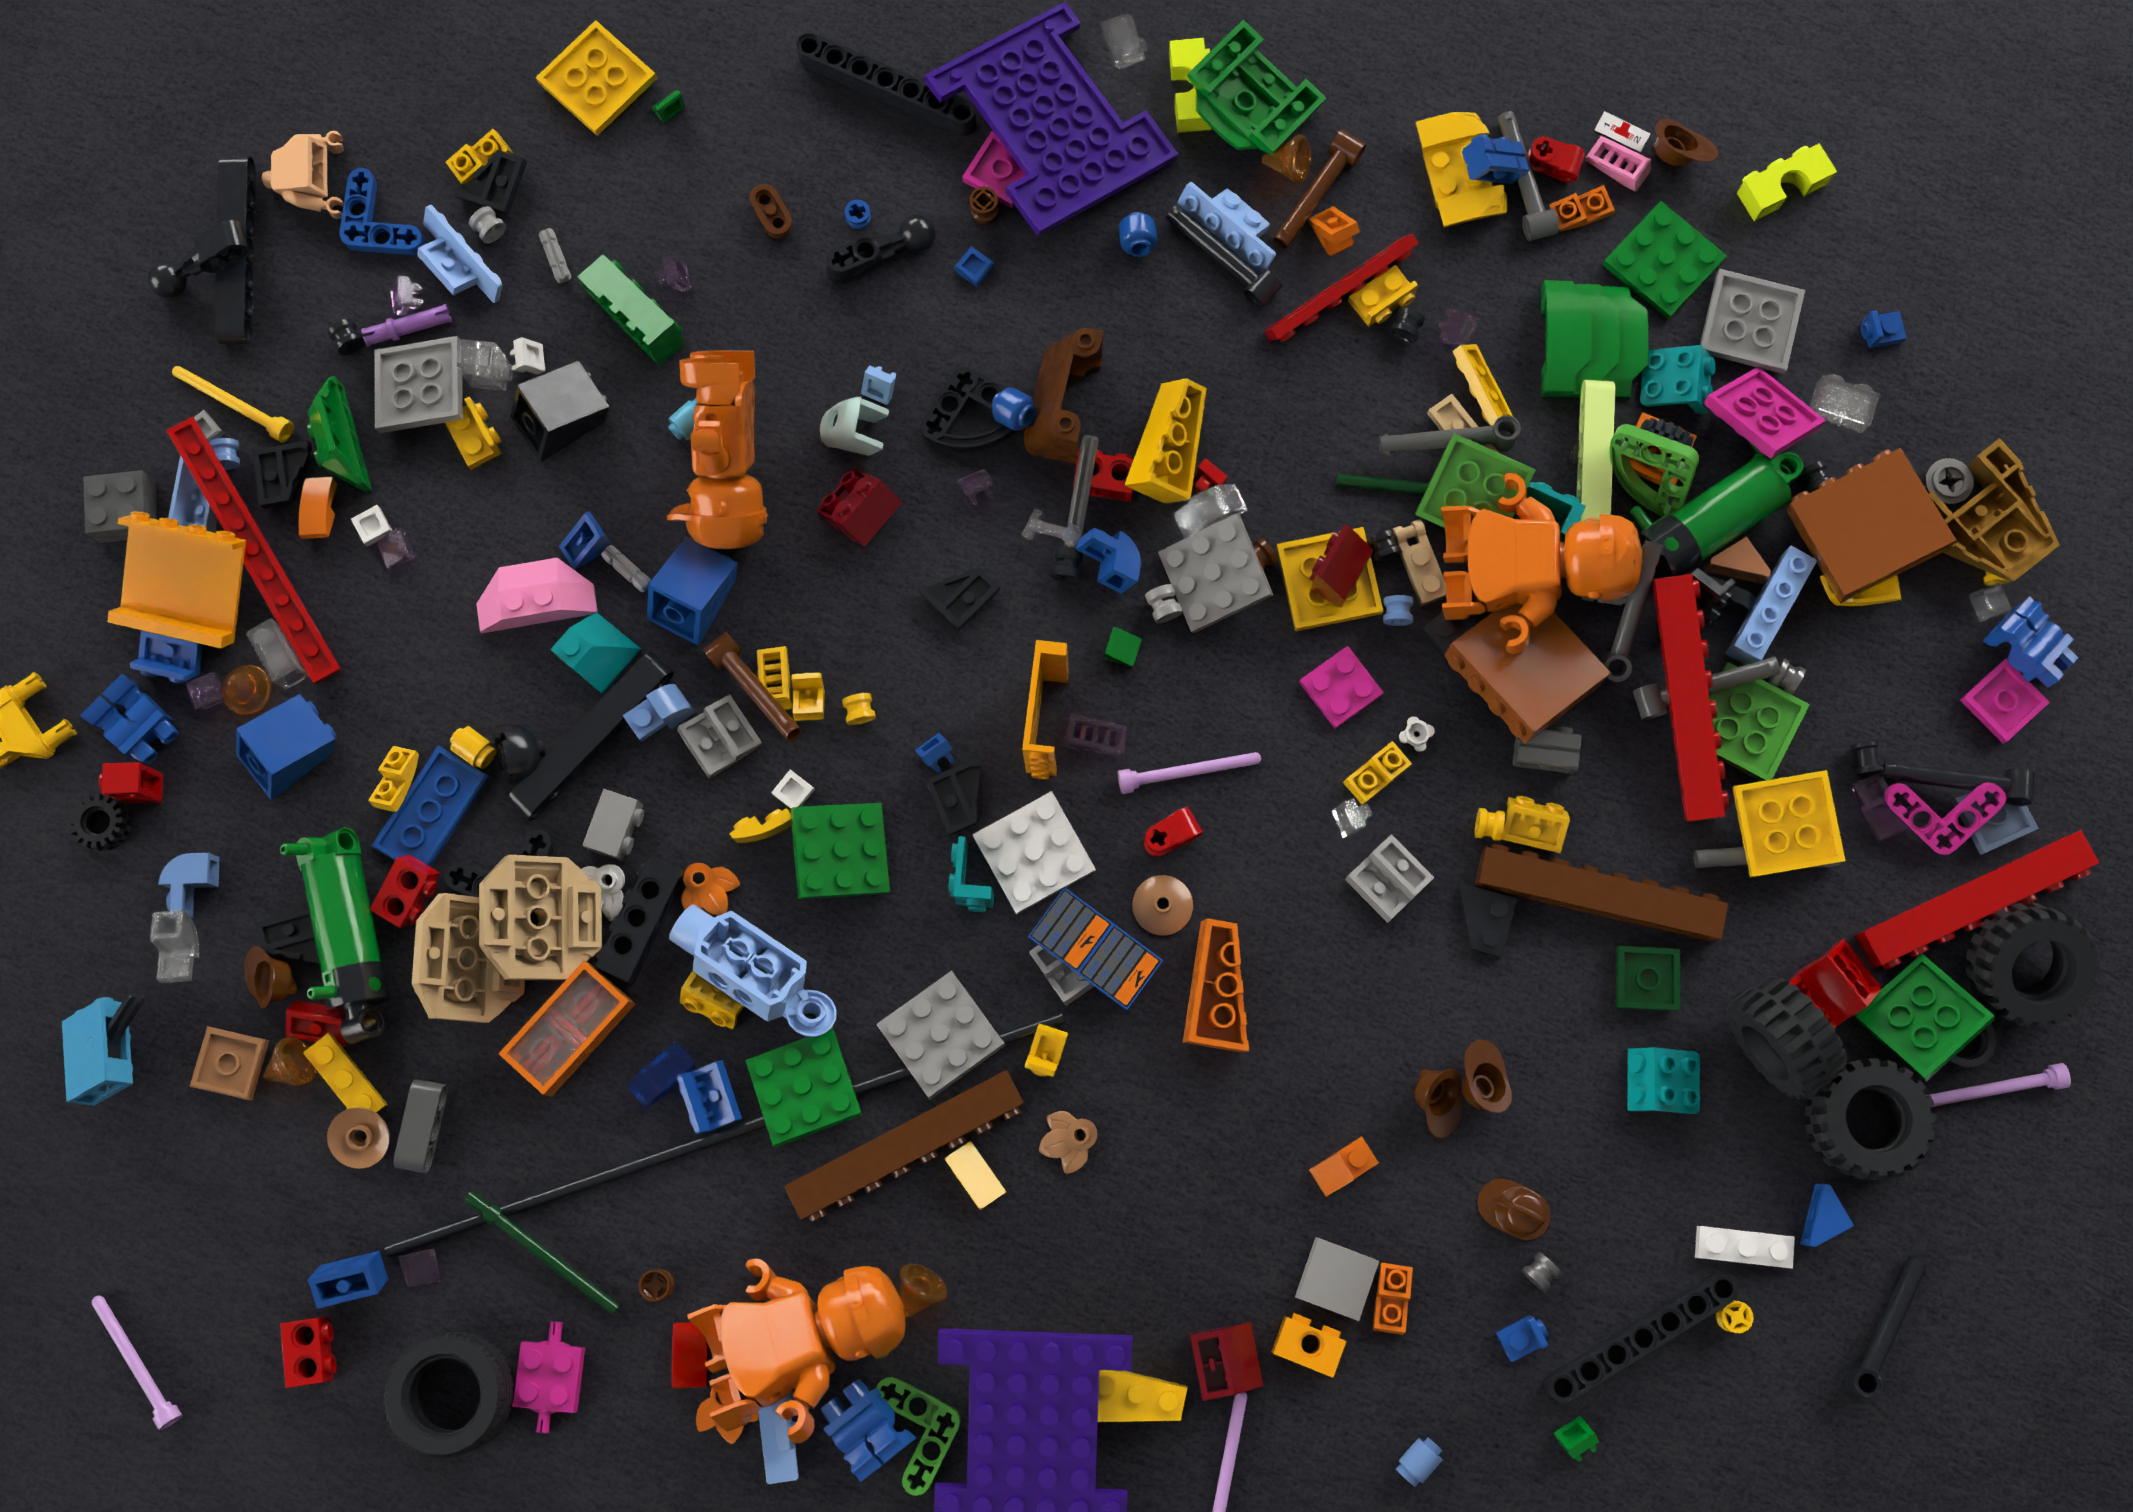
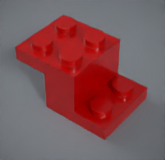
M1844 938L1835 943L1824 955L1797 971L1788 981L1790 985L1797 986L1800 992L1807 995L1813 1001L1812 1003L1822 1010L1828 1022H1831L1834 1028L1866 1008L1882 989L1881 985Z

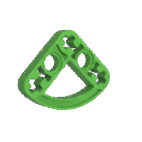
M1624 424L1619 426L1611 439L1609 453L1615 476L1625 491L1643 507L1662 517L1666 514L1670 515L1684 506L1699 462L1697 451L1690 446L1633 425ZM1648 446L1658 447L1662 454L1652 453ZM1628 457L1665 470L1658 493L1639 478L1632 468ZM1670 478L1681 480L1684 486H1675L1671 483ZM1669 496L1674 497L1672 505L1668 504Z

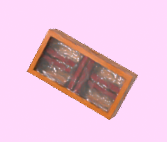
M583 961L499 1052V1055L541 1094L552 1097L636 1004L595 966L587 961Z

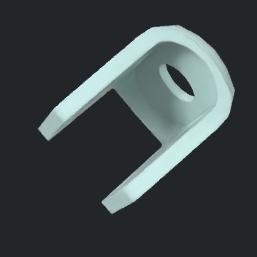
M861 396L841 401L826 411L822 417L820 424L821 441L827 447L839 448L867 456L872 455L883 449V443L855 432L857 420L875 423L887 417L889 410L864 400ZM835 415H838L837 421L833 426Z

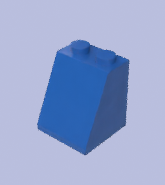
M685 537L649 583L647 620L699 645L736 581L738 563L727 555L720 554Z
M301 694L236 729V756L270 800L276 798L334 752L336 739L334 730L329 724L324 725L314 704L310 701L306 702Z

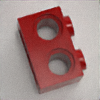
M1097 450L1094 467L1099 472L1092 476L1089 496L1131 502L1133 489L1125 486L1126 479L1118 481L1112 475L1117 471H1123L1128 475L1134 459L1127 454L1117 453L1115 456L1104 455L1103 452ZM1080 451L1078 452V458H1077V464H1076V470H1075V476H1074V482H1073V489H1074V484H1075V478H1076V472H1077V466H1078V460H1079Z
M140 762L103 764L102 773H100L98 780L101 794L125 804L162 803L163 773Z
M412 855L397 857L369 910L399 928L416 924L417 919L424 912L422 908L424 902L433 895L438 886L436 880L440 872ZM412 873H415L418 878L416 887L411 882ZM398 899L404 904L402 913L397 908Z
M328 1316L280 1323L285 1388L334 1380L333 1374L336 1372V1359L333 1354L331 1355L330 1344L334 1338V1330L332 1324L328 1321ZM307 1327H310L314 1332V1339L310 1344L304 1339V1331ZM310 1359H312L317 1366V1370L313 1376H311L306 1369L307 1362Z

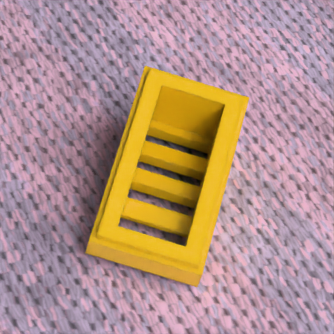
M786 646L757 650L758 679L784 710L792 709V690ZM781 660V663L765 665V661ZM781 671V674L766 676V673ZM782 683V686L770 688L767 687V685Z

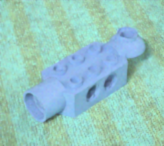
M692 904L678 918L670 932L669 940L694 956L693 972L767 1022L783 1016L797 1033L807 1037L825 1034L832 1028L836 1020V1007L833 1001L824 993L803 989L806 960L733 911L714 918L695 904ZM812 1013L817 1018L808 1019L804 1016V1014Z

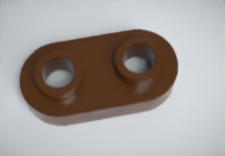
M760 184L753 188L750 193V203L767 234L776 239L787 237L793 229V221L776 189L768 184ZM765 199L770 200L769 204L767 205L761 204V202ZM779 222L784 224L781 228L774 227Z

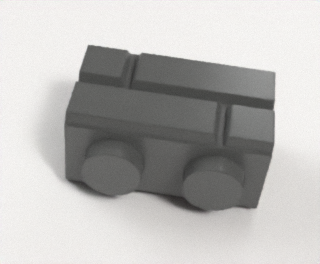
M1556 727L1555 731H1542L1527 744L1520 738L1515 737L1513 766L1574 774L1579 767L1582 736L1581 734H1574L1572 728Z

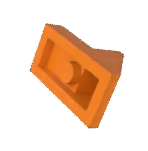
M1334 206L1308 218L1312 229L1329 256L1352 246L1354 243L1352 236L1360 233L1357 222Z
M1360 1137L1312 1167L1309 1171L1326 1197L1351 1183L1355 1178L1376 1166L1379 1162L1363 1137Z

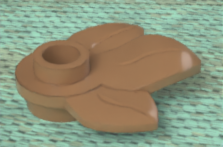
M1065 1111L1054 1112L1047 1116V1122L1052 1131L1042 1138L1039 1151L1050 1158H1061L1064 1173H1073L1087 1162L1088 1149L1097 1140V1129L1087 1119H1076L1069 1112ZM1078 1129L1085 1131L1086 1137L1084 1140L1078 1139Z

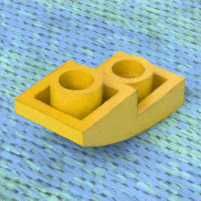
M492 129L472 147L465 144L446 161V164L460 183L465 185L474 179L472 175L480 167L485 166L488 159L497 150L513 154V152L500 134Z
M1392 741L1375 754L1366 764L1346 778L1343 783L1356 799L1364 805L1410 767L1412 763Z
M397 746L391 748L378 768L384 777L368 800L373 807L397 813L408 793L415 774L419 757L417 751Z
M787 808L782 811L777 809L765 818L766 822L763 825L755 816L751 819L745 817L733 826L735 830L729 834L737 843L768 838L792 826L791 813Z

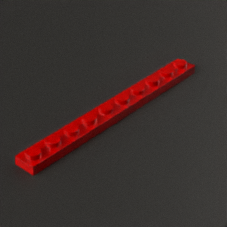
M192 416L167 429L168 435L224 531L235 533V538L246 540L243 564L312 682L316 685L342 671L196 419Z

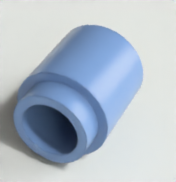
M1418 1437L1399 1459L1400 1465L1396 1470L1416 1487L1419 1482L1424 1483L1443 1461L1439 1456L1442 1449L1429 1437L1425 1441Z

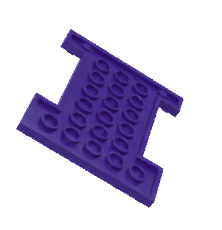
M1066 2L925 74L924 82L940 103L964 91L1026 176L1008 185L1005 193L1038 237L1174 162L1179 155L1146 110L1122 122L1061 40L1078 31L1081 22Z
M939 1328L938 1364L970 1365L967 1484L936 1482L934 1512H1127V1490L1095 1488L1099 1370L1132 1371L1133 1335Z

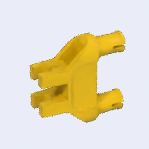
M36 672L31 673L30 676L14 686L6 685L0 689V738L2 740L0 742V769L20 756L50 758L54 755L56 747L72 736L77 735L76 730L72 729L73 726L66 719H63L44 734L41 733L24 706L25 700L47 687L44 682H41L43 679Z

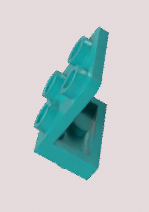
M1702 345L1648 350V365L1642 371L1641 404L1645 407L1688 404L1696 414L1708 413V407L1703 403L1707 396L1713 393L1710 382L1711 375L1715 373L1714 358L1710 356Z
M1530 482L1526 488L1527 498L1533 497L1552 511L1555 521L1561 523L1559 527L1561 542H1565L1566 532L1571 525L1579 522L1586 505L1581 504L1580 500L1572 495H1561L1553 491L1552 487L1546 483Z
M959 836L958 844H952L951 862H953V867H956V872L949 876L950 896L954 897L957 905L968 906L969 911L986 912V907L993 908L994 904L992 887L965 885L968 844L965 837Z
M1656 1047L1628 1049V1111H1662L1684 1114H1697L1699 1112L1700 1057L1697 1052Z

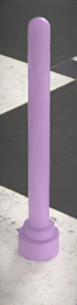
M1254 752L1142 773L1130 771V769L1118 770L1121 794L1134 792V789H1138L1139 785L1255 765L1260 763L1261 756L1259 753Z
M2064 1063L2049 1065L2048 1069H2044L2043 1073L1925 1096H1932L1935 1105L1929 1107H1935L2045 1085L2048 1088L2053 1087L2055 1090L2068 1088L2071 1085V1077L2067 1066Z
M95 1296L92 1299V1306L155 1409L152 1412L155 1416L152 1420L160 1431L173 1425L183 1416L177 1405H172L170 1401L166 1402L104 1297Z
M1245 1392L1235 1394L1212 1512H1226L1247 1402V1394Z

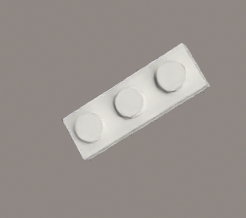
M1697 1226L1695 1258L1793 1269V1236Z

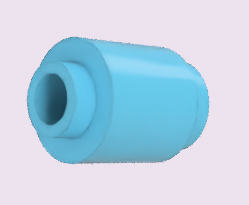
M696 398L692 402L688 400L668 418L671 423L668 428L679 440L683 437L686 440L691 439L690 434L694 428V408L697 404Z

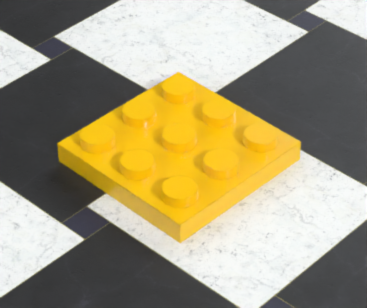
M595 20L535 78L545 90L598 136L657 79L655 72Z
M1364 527L1353 529L1367 543ZM1333 533L1277 544L1276 550L1295 631L1382 614L1383 607L1371 557L1344 605L1340 608L1310 591L1313 581L1309 580L1312 569L1320 555L1326 558L1323 554Z
M1827 770L1732 787L1750 877L1845 861Z

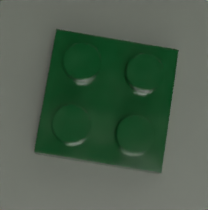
M1617 946L1616 1008L1680 1011V949Z

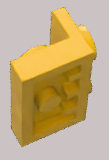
M1394 265L1387 272L1350 295L1348 301L1366 325L1370 327L1376 322L1381 324L1386 321L1397 307L1405 308L1416 298L1415 294L1418 284L1415 281L1410 283L1399 268Z
M469 396L464 399L467 405L463 407V420L445 422L467 466L472 470L502 454L497 445L502 441L493 426L488 428L485 419L489 417L480 402L475 404Z
M1517 796L1516 799L1509 797L1501 839L1561 853L1570 822L1569 814L1564 810V807L1555 803H1547L1546 806L1536 804L1533 799L1525 796Z
M693 971L681 988L680 1003L688 1011L700 1013L710 1018L718 1026L734 1029L737 1017L744 1007L741 1003Z

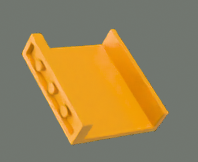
M133 511L128 516L118 518L117 524L129 527L121 607L108 611L107 622L217 648L233 644L235 641L246 540L235 538V533L228 531H216V533L206 531L207 527L202 525L189 524L188 527L178 525V520L171 518L152 519L150 514L145 512Z
M1036 640L1022 748L1026 773H1031V777L1036 779H1049V775L1056 776L1057 772L1055 748L1036 745L1044 681L1068 683L1067 643Z

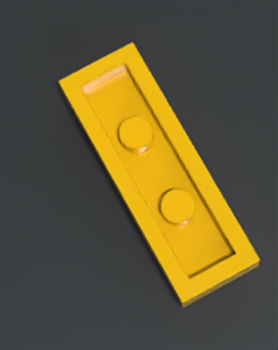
M1477 344L1460 345L1453 350L1457 359V367L1464 373L1469 383V390L1477 399L1485 421L1490 426H1494L1495 421L1503 415L1513 416Z
M327 1033L303 1052L347 1109L362 1107L378 1113L388 1105L331 1033Z

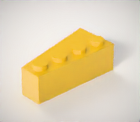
M1187 378L1161 384L1125 486L1164 504L1191 499L1207 388Z
M1099 1370L1098 1422L1181 1421L1187 1386L1128 1371Z

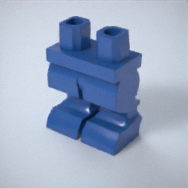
M2029 596L2012 608L1984 638L1983 642L1995 647L2002 642L2010 643L2011 651L2008 657L2010 665L2022 672V677L2027 682L2037 677L2048 688L2062 678L2064 675L2062 672L2074 664L2078 657L2068 648L2074 639L2068 633L2063 635V631L2055 623L2048 622L2049 615L2043 612L2041 603Z
M121 674L102 693L108 699L99 696L80 715L90 724L104 730V737L124 755L137 759L146 765H149L158 755V752L150 746L157 737L164 744L168 745L179 735L171 724L174 720L149 695L143 692L142 687L124 674ZM115 704L126 709L125 715L122 714L121 709H119Z
M857 1379L843 1390V1393L852 1404L850 1408L846 1409L837 1396L824 1405L821 1410L829 1422V1425L824 1428L828 1436H832L835 1445L845 1453L844 1459L851 1464L852 1474L862 1482L914 1441L916 1437L906 1429L902 1432H896L893 1428L895 1423L894 1410L881 1398L882 1394L877 1388L870 1391L860 1379Z

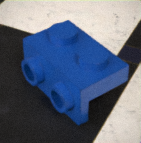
M141 630L138 659L130 662V668L139 670L140 674L144 676L155 677L161 675L169 677V681L174 683H186L189 679L200 675L203 644Z
M723 1060L677 1076L679 1090L689 1113V1121L696 1134L714 1131L742 1119Z

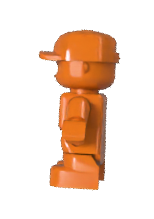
M734 350L690 353V358L679 360L680 380L682 385L696 388L697 404L693 414L694 428L690 436L692 469L700 477L694 479L687 489L691 503L673 508L667 515V520L685 521L687 530L694 541L705 547L714 549L746 547L761 540L764 535L763 524L767 522L768 516L766 507L763 506L761 484L754 477L745 474L755 461V387L752 382L755 379L754 351Z
M1508 473L1503 476L1504 484L1507 489H1515L1518 493L1511 499L1501 497L1498 500V506L1504 512H1516L1520 519H1513L1486 509L1479 510L1471 506L1441 507L1446 534V553H1443L1444 562L1464 563L1468 561L1469 570L1467 573L1465 571L1444 572L1447 603H1442V610L1445 620H1465L1470 615L1486 612V608L1488 612H1495L1509 608L1517 603L1519 605L1524 604L1518 612L1519 616L1509 615L1500 620V625L1505 631L1510 628H1516L1521 631L1518 638L1508 640L1506 645L1508 653L1516 654L1528 646L1530 640L1529 628L1537 627L1554 613L1557 600L1562 595L1561 578H1566L1568 588L1576 596L1599 598L1602 596V602L1623 598L1633 592L1639 583L1642 567V549L1638 531L1634 524L1621 516L1600 514V520L1592 517L1585 521L1574 523L1565 534V542H1561L1559 524L1555 521L1552 511L1533 497L1527 498L1524 480L1517 474Z
M760 1259L748 1260L745 1266L755 1277L762 1276V1279L755 1286L749 1285L745 1292L752 1300L760 1301L769 1298L771 1301L765 1303L730 1302L728 1305L713 1304L687 1314L688 1319L701 1331L709 1344L713 1359L706 1361L705 1366L712 1373L728 1368L730 1373L709 1381L710 1386L718 1393L724 1406L710 1412V1417L722 1429L728 1432L746 1425L750 1421L751 1415L757 1413L762 1407L772 1406L780 1402L792 1389H795L793 1394L795 1401L784 1402L778 1406L775 1412L786 1421L798 1415L797 1422L788 1430V1438L793 1443L806 1441L814 1429V1419L808 1410L809 1408L814 1409L829 1388L830 1374L835 1370L832 1350L841 1359L846 1361L858 1360L870 1354L879 1359L886 1357L904 1338L906 1324L901 1298L890 1278L879 1268L861 1266L844 1270V1277H840L837 1281L831 1282L822 1288L816 1305L801 1283L776 1276L772 1269Z

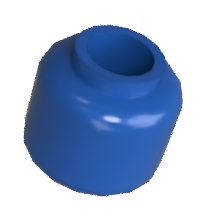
M1134 212L1124 217L1120 222V244L1126 253L1135 257H1143L1156 247L1158 241L1154 219L1151 216Z
M1010 387L997 393L992 400V414L994 420L1014 431H1019L1030 426L1034 421L1036 407L1033 398Z

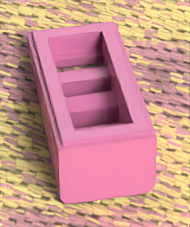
M1603 136L1598 139L1585 158L1588 163L1635 192L1651 171V159ZM1606 148L1609 152L1604 159L1599 158ZM1615 155H1617V160L1614 162V164H1611V160L1614 158ZM1626 161V162L1628 163V165H1627V166L1625 167V169L1623 170V169H1621V167H1622V165L1624 164V162Z

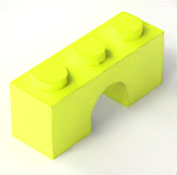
M1204 38L1170 41L1169 61L1172 81L1186 80L1191 83L1187 76L1188 73L1210 52V48L1205 49ZM1193 88L1184 93H1175L1174 107L1177 133L1211 130V127L1196 112V89Z
M1820 143L1811 148L1804 146L1794 152L1791 158L1785 161L1783 158L1777 159L1766 170L1760 173L1753 171L1742 179L1743 183L1737 191V195L1753 221H1756L1778 210L1787 198L1781 183L1788 182L1794 184L1804 197L1828 185L1837 171Z

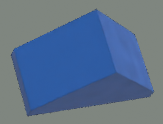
M585 512L559 545V548L572 569L576 570L600 556L606 547L612 544L591 512Z
M1815 1184L1800 1245L1807 1247H1816L1854 1226L1831 1185Z

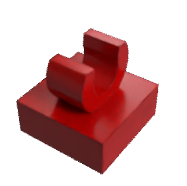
M1205 458L1198 466L1197 476L1200 479L1195 483L1196 487L1194 489L1202 497L1211 488L1219 494L1226 487L1228 479L1227 475Z

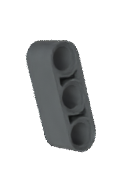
M415 1079L412 1082L394 1155L395 1168L428 1173L433 1161L448 1094L446 1084Z

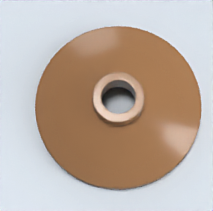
M1167 875L1154 876L1145 880L1137 888L1132 903L1133 914L1138 924L1147 932L1159 936L1171 935L1184 928L1190 920L1193 911L1192 896L1188 888L1180 880ZM1166 899L1169 902V906L1166 909H1160L1157 906L1158 900Z
M355 1107L342 1111L332 1120L327 1132V1143L332 1155L340 1163L351 1168L361 1169L376 1164L384 1157L389 1147L390 1134L385 1121L377 1113L370 1109ZM358 1130L364 1131L367 1138H359Z

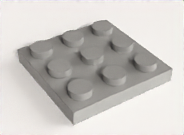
M1719 269L1716 274L1700 345L1705 348L1710 356L1754 367L1759 366L1762 369L1784 374L1788 368L1805 290Z
M457 336L375 350V429L379 433L463 420L462 341Z
M1237 513L1158 552L1168 578L1173 585L1188 626L1193 633L1273 596L1242 519Z
M952 971L876 1024L929 1100L1005 1046L1003 1040Z

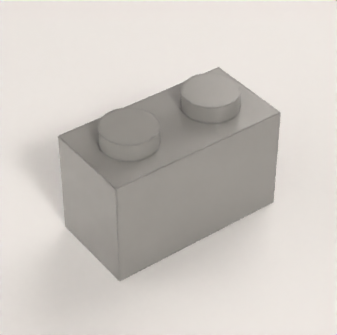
M603 789L582 846L590 851L623 861L624 856L629 855L632 850L634 838L631 837L635 826L639 827L644 817L643 804L636 799Z

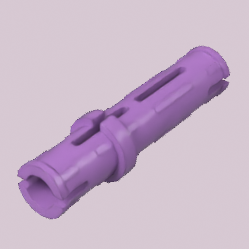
M443 304V306L395 320L388 318L385 323L362 328L361 332L362 335H365L363 339L367 347L390 339L397 341L400 340V336L447 322L450 323L452 318L449 316L450 312L447 305Z

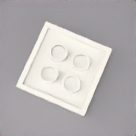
M1052 791L973 834L976 843L1016 915L1096 871Z

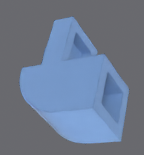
M668 684L647 694L645 701L628 711L623 717L642 742L665 725L673 729L696 712L675 684Z
M210 853L182 854L172 859L164 867L159 878V885L170 888L166 898L170 915L180 918H193L194 888L218 887L220 857Z

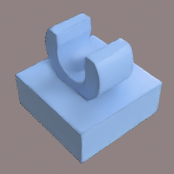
M869 366L864 373L861 394L887 405L892 399L896 373L892 372L890 375L883 372L880 366L876 368Z

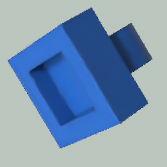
M940 733L915 750L920 759L938 773L941 772L937 764L938 759L946 757L951 764L954 762L953 756L949 753L952 747Z

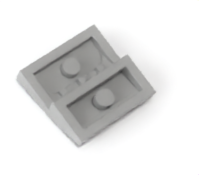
M730 694L705 707L703 713L679 725L677 728L678 733L708 779L744 758L762 744Z
M1392 834L1345 878L1387 923L1434 879Z
M1038 945L1029 951L1065 1006L1094 987Z
M1315 1237L1295 1297L1359 1321L1379 1260Z

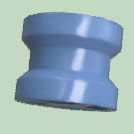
M216 438L209 441L225 470L235 469L240 466V459L237 457V451L239 450V442L237 440Z
M1392 595L1383 599V605L1386 607V614L1383 616L1384 624L1404 626L1413 623V615L1410 613V608L1413 606L1412 597Z

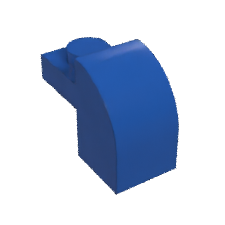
M1093 528L1078 540L1077 551L1101 562L1097 582L1121 594L1138 582L1141 567L1140 554L1135 543L1124 532L1119 531L1111 537L1104 531Z

